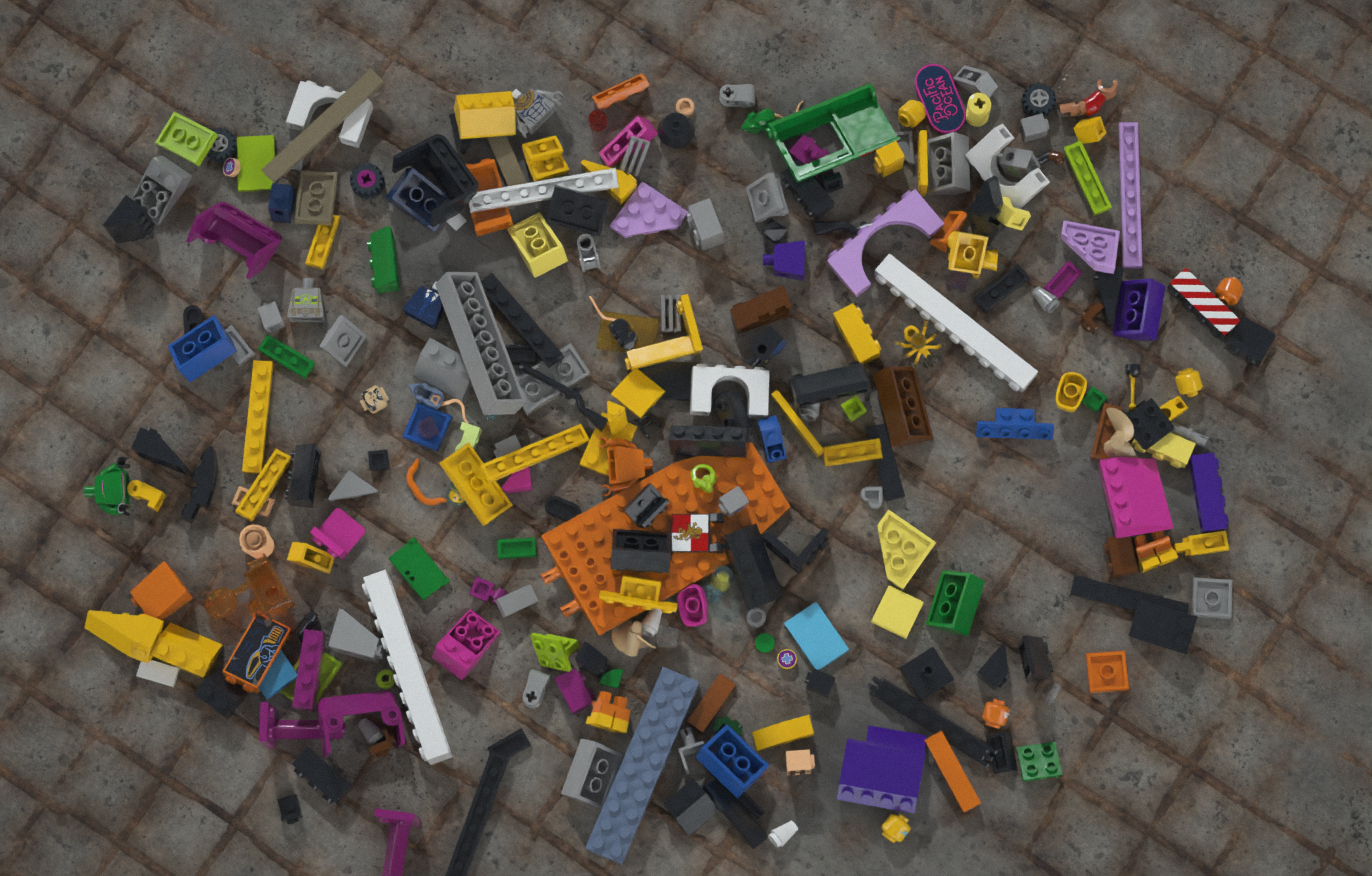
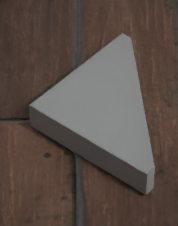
M912 131L895 132L901 138V141L897 143L905 156L904 160L911 166H915Z
M348 470L328 500L332 502L339 499L376 494L378 490Z

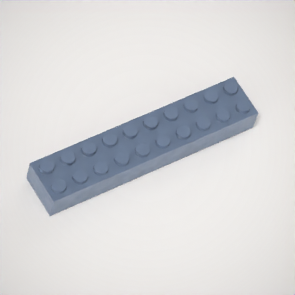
M665 667L662 668L585 847L587 851L623 866L679 735V731L699 688L698 681Z

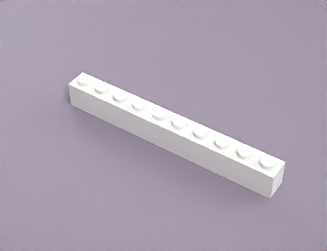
M890 253L875 269L874 276L877 282L881 285L886 284L891 288L892 294L897 297L901 296L907 306L912 309L916 308L920 312V316L927 321L931 320L935 328L940 332L945 331L950 335L951 341L955 344L960 343L965 347L966 353L971 356L975 355L981 365L986 368L990 367L994 371L995 376L1001 380L1005 379L1014 391L1017 392L1019 390L1023 393L1037 376L1038 371Z

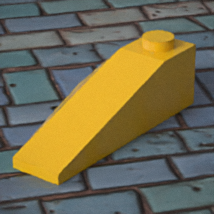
M89 610L84 628L127 656L148 664L153 658L150 654L162 633L164 621L147 614L137 616L129 615V613L112 614V612Z

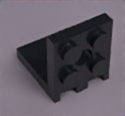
M823 527L800 555L797 556L769 531L763 537L764 545L798 574L806 565L810 566L815 561L817 552L819 550L822 552L828 546V541L830 540L829 531Z

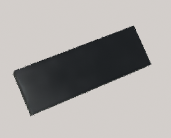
M1017 264L976 295L973 300L986 314L1029 281L1030 277Z

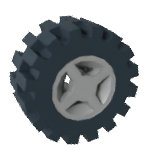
M1037 82L1036 85L1033 83L1030 87H1027L1022 96L1024 112L1029 113L1030 117L1038 114H1043V117L1050 115L1056 104V96L1054 90H1051L1052 87H1047L1046 83L1041 85L1040 82Z
M218 127V130H216V128H213V132L217 133L218 137L207 153V157L211 161H215V163L219 164L221 162L223 164L228 158L235 157L237 141L228 129Z

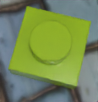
M857 395L840 406L850 422L867 413L866 408Z

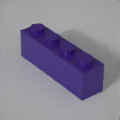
M1214 452L1191 455L1189 466L1200 532L1205 534L1225 531L1229 525L1228 515L1224 514L1223 507L1226 506L1225 496L1221 495L1220 490L1223 484L1221 476L1218 477L1217 472L1219 460L1215 458Z

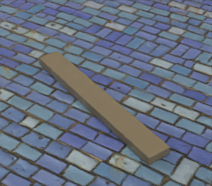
M372 69L367 71L262 169V172L273 183H277L384 84V81Z

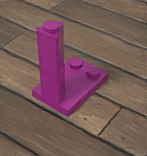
M260 702L259 742L268 749H276V739H321L318 720H277V709L269 702ZM343 723L342 728L338 732L329 733V739H343V735H346L347 732L346 723Z
M375 808L374 817L381 823L391 824L382 876H402L410 826L420 828L421 819L413 813Z

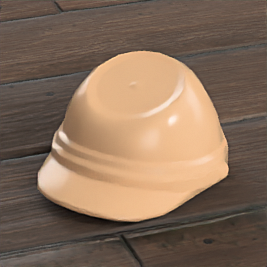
M252 524L246 526L240 533L239 542L241 550L255 559H265L273 552L275 547L274 541L266 527Z

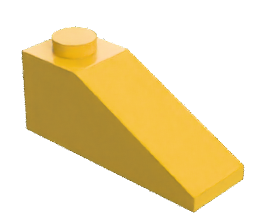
M581 161V167L586 173L612 169L590 161ZM616 169L619 188L606 191L622 205L637 189V180L631 174L627 175L623 171Z

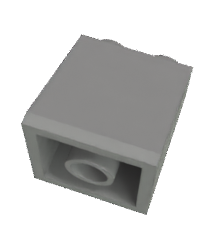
M339 608L328 646L335 653L379 663V659H383L385 653L382 642L346 611Z

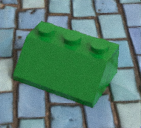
M386 226L371 233L370 241H367L368 251L372 252V259H369L370 269L374 270V277H371L372 288H376L378 294L400 291L395 237L391 227Z
M942 570L925 625L952 634L968 636L985 581L971 573Z

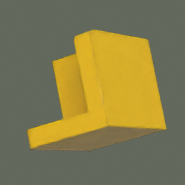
M1101 116L1081 119L1074 127L1077 139L1082 144L1099 142L1107 133Z

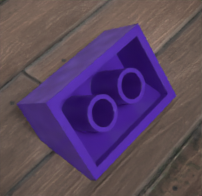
M1152 278L1122 281L1112 335L1138 341L1157 340L1165 285Z
M868 725L866 742L925 752L926 743L924 740L927 735Z

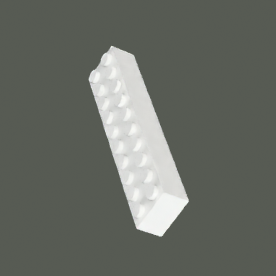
M386 570L363 577L365 581L362 584L365 595L371 599L368 602L370 610L374 616H377V619L374 620L377 630L384 636L381 638L382 645L386 652L390 654V656H387L389 665L396 671V674L393 675L399 689L402 688L403 691L400 693L403 704L409 708L406 711L409 722L416 728L412 730L416 741L421 743L422 746L419 748L421 757L424 761H428L430 765L452 758L449 744L391 578Z

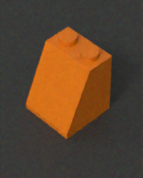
M165 561L130 591L133 596L131 598L132 602L137 608H142L144 611L142 614H147L162 621L193 599L177 574Z

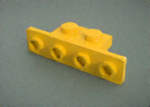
M623 575L620 593L601 590L599 599H603L605 603L621 602L622 605L627 607L638 605L645 610H653L655 608L669 614L672 611H677V603L658 600L662 581Z

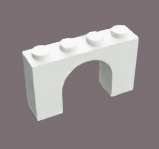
M300 81L286 120L288 127L303 132L309 126L312 115L318 107L334 103L346 91L337 92L329 86L320 87L312 81ZM369 99L345 119L339 135L341 143L356 148L360 147L373 110V105Z
M1001 124L991 130L965 156L968 158L969 163L977 169L984 181L994 175L998 177L1002 196L1010 198L1012 207L1021 209L1050 182L1039 168L1031 171L1020 182L1008 181L1001 175L997 166L998 155L1014 139L1004 124Z
M696 364V366H693L691 370L690 415L709 416L711 412L712 388L721 381L732 380L739 383L746 391L748 418L762 419L768 416L769 370H765L763 367L746 369L744 366L727 368L726 365L708 367L707 364Z

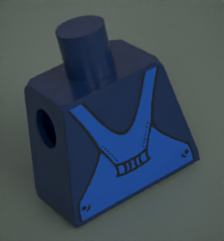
M272 183L268 206L272 222L291 223L296 191L291 185Z

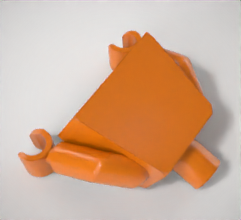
M603 436L598 438V440L606 441L604 446L598 445L600 449L607 448L609 484H613V486L607 484L601 486V488H609V493L602 494L603 496H608L611 492L619 493L627 488H631L639 482V478L645 477V470L652 469V459L644 458L643 450L637 449L636 445L627 439L611 438L607 440Z

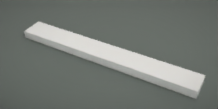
M616 168L478 191L469 201L470 212L474 213L550 200L555 185L584 193L619 188Z

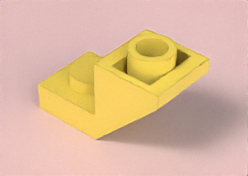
M1002 196L1004 204L1000 209L1002 212L997 220L1007 227L1023 230L1031 217L1029 211L1012 207L1010 198Z

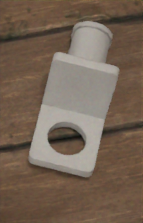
M691 727L686 728L688 736H686L684 729L679 731L685 747L678 750L686 775L689 774L684 756L699 752L705 745L704 741L695 742Z

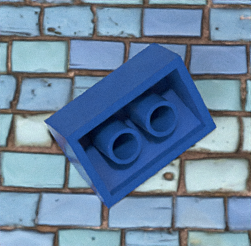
M213 315L168 345L178 370L189 382H192L237 352L231 337L216 315Z

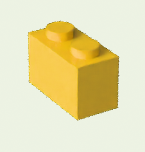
M897 141L876 150L873 166L877 174L881 173L883 178L903 169L905 156Z

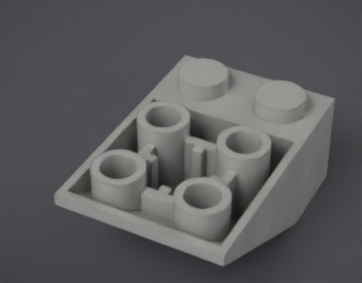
M164 156L153 157L131 199L143 206L153 222L159 225L184 193L192 175Z

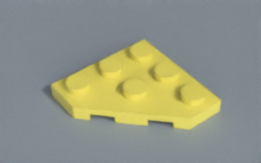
M888 509L877 525L887 580L904 590L936 542Z

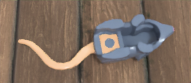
M426 383L408 385L413 396L420 404L423 402L433 409L437 410L440 406L449 405L453 402L459 403L463 419L466 423H469L465 417L464 404L460 400L451 399L444 401V394L436 388L429 387Z

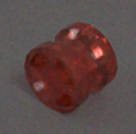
M594 110L589 114L590 128L595 132L604 131L608 125L606 113L602 110Z

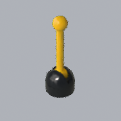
M1139 364L1125 365L1126 375L1131 378V404L1129 405L1131 411L1136 409L1134 404L1135 378L1139 376L1141 371V365Z

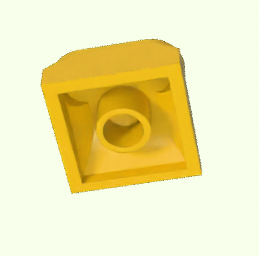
M953 231L947 240L950 248L948 269L981 274L988 237Z

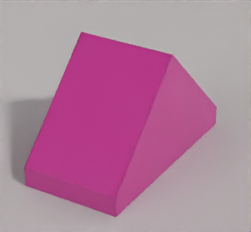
M530 467L513 473L501 487L503 492L507 494L533 490Z

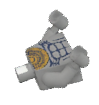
M515 89L512 92V96L516 102L514 104L516 129L522 133L524 138L527 137V132L532 135L556 111L554 103L560 106L559 100L565 99V96L560 91L553 93L529 89L523 94L518 89Z

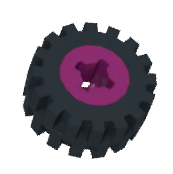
M362 163V166L358 165L356 166L357 169L352 170L350 184L356 195H359L360 198L365 197L369 199V197L375 198L376 194H381L380 191H383L385 181L381 170L376 165Z

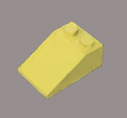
M540 212L507 228L508 234L534 278L568 261L562 244L548 223L545 222Z

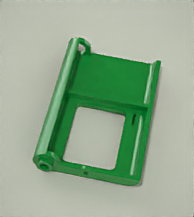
M871 83L768 123L767 128H765L768 139L773 140L797 183L875 152L894 141H901L900 136L896 135L877 103L876 92ZM830 124L844 148L805 165L796 166L783 142L823 125Z

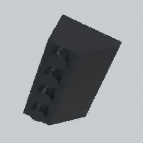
M756 523L720 537L747 610L767 604L783 596Z

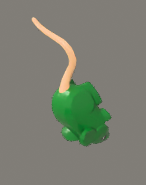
M804 101L799 103L796 112L799 111L800 106L804 103ZM769 108L757 114L751 112L740 130L758 134L761 130L765 131L768 123L781 119L783 116L774 113Z

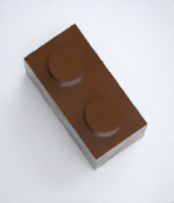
M1115 536L1107 537L1103 544V551L1105 555H1108L1109 562H1107L1108 574H1112L1113 579L1136 575L1138 570L1131 536L1117 539Z

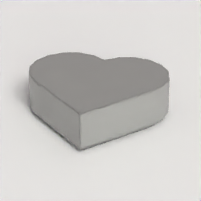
M883 487L863 488L860 493L862 501L867 502L868 506L873 510L881 508L883 503Z

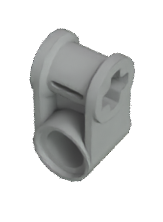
M752 84L724 85L720 89L719 101L725 107H753L755 105V86Z
M588 234L581 235L577 240L582 272L584 273L586 270L593 268L601 269L593 238ZM589 241L591 245L588 248H583L581 243Z
M534 669L530 671L523 693V701L528 708L535 709L540 706L544 693L548 688L551 675ZM535 695L536 700L530 702L528 697Z

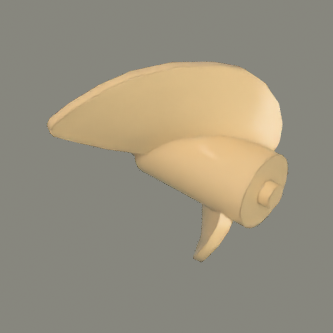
M1107 408L1106 412L1116 432L1104 444L1105 453L1110 458H1138L1128 442L1134 435L1132 422L1122 411L1116 408Z
M629 619L612 629V642L619 651L627 656H637L641 648H656V646L649 644L642 638V625L639 621L632 624Z

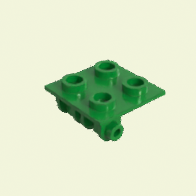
M1055 742L1016 747L1022 771V781L1029 782V780L1036 779L1039 781L1042 778L1046 780V778L1063 776Z

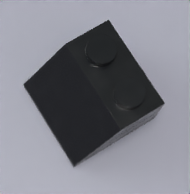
M220 666L205 678L194 695L229 720L249 692L245 691L242 685L238 683L233 685L227 682L222 672L224 667Z
M694 778L663 803L664 807L689 836L719 811Z

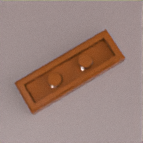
M1107 403L1103 404L1090 459L1100 461L1110 458L1104 451V444L1111 439L1116 431L1106 409L1116 408L1122 411V407Z
M719 674L687 720V723L704 733L736 684L722 674Z

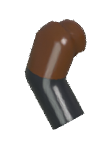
M1046 151L1036 158L1040 166L1048 161H1054L1057 165H1061L1065 161L1063 154L1059 151Z

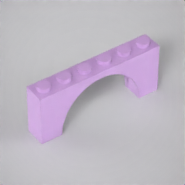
M916 189L912 192L908 190L901 196L902 200L897 204L895 202L887 207V212L884 215H877L868 228L866 226L862 227L857 232L858 236L854 239L849 238L842 244L844 246L839 251L834 250L828 255V266L855 298L871 286L863 270L862 252L866 242L875 232L886 226L898 224L916 228L928 238H931L944 227V222Z

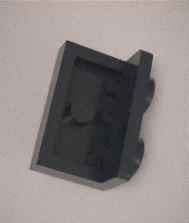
M648 483L622 511L637 527L647 528L653 523L654 517L657 514H661L666 510L667 504L670 501L668 498H664L651 483Z

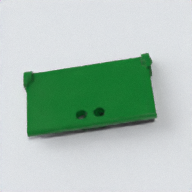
M415 537L411 538L406 545L388 558L422 601L441 587H445L450 583V579L444 575Z

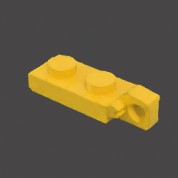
M1226 531L1187 536V538L1182 539L1183 543L1173 545L1176 553L1185 552V556L1230 550Z

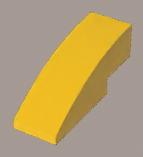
M805 715L756 730L752 734L756 749L760 751L814 736L810 716Z

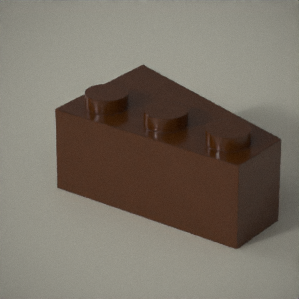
M784 285L752 298L747 302L737 303L730 309V315L737 334L790 317L792 313V305Z

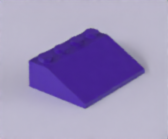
M847 738L837 800L915 814L926 753Z

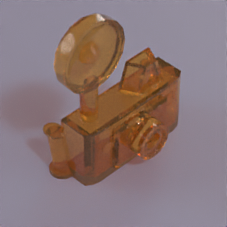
M265 553L262 557L246 563L249 568L248 571L243 573L247 580L233 590L226 587L217 588L208 595L205 602L206 611L216 619L225 618L234 612L238 602L237 596L249 588L252 589L255 595L246 606L252 617L265 614L270 620H273L295 605L277 570Z

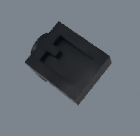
M294 794L277 799L282 816L281 821L287 822L288 825L299 822V818H302L303 815L298 795Z

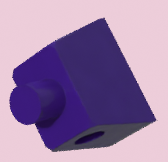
M805 241L774 245V254H763V266H774L775 276L804 281Z

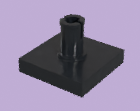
M934 647L900 667L921 701L954 681L953 676Z

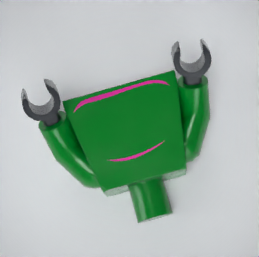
M119 457L117 462L95 476V486L84 487L85 498L95 497V503L100 506V509L112 516L130 515V513L126 512V509L131 507L127 491L129 473L123 470L124 468L129 469L131 467L129 464H125L129 457Z

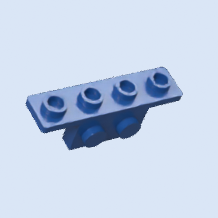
M996 408V422L977 421L976 437L1053 439L1054 424L1035 423L1034 409Z

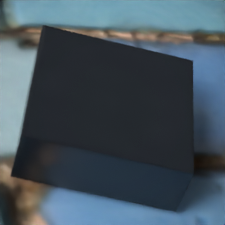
M387 449L368 451L370 471L389 470Z

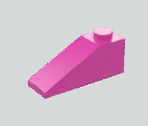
M637 116L599 152V155L608 167H612L623 160L631 136L651 141L658 132L648 119ZM638 142L634 143L630 155L634 153Z

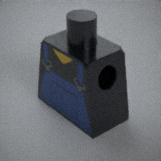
M770 326L750 348L754 354L746 362L753 369L761 362L767 365L788 343ZM767 348L766 352L761 354V350Z

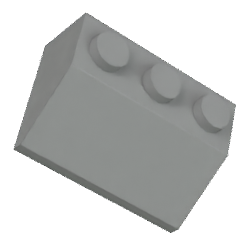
M951 132L927 140V195H957L970 191L969 160L965 156L969 152L968 136Z
M429 338L420 353L413 376L463 402L472 387V382L462 355Z
M581 738L561 794L602 810L623 754L597 742Z

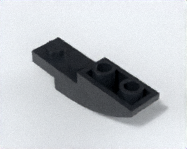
M211 446L203 451L200 458L202 461L199 467H195L192 473V480L198 486L192 489L190 494L191 500L189 504H185L181 513L183 515L182 518L190 524L193 523L200 507L208 510L215 491L218 466L216 451Z

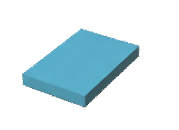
M817 602L784 623L812 666L817 670H821L849 651V648Z

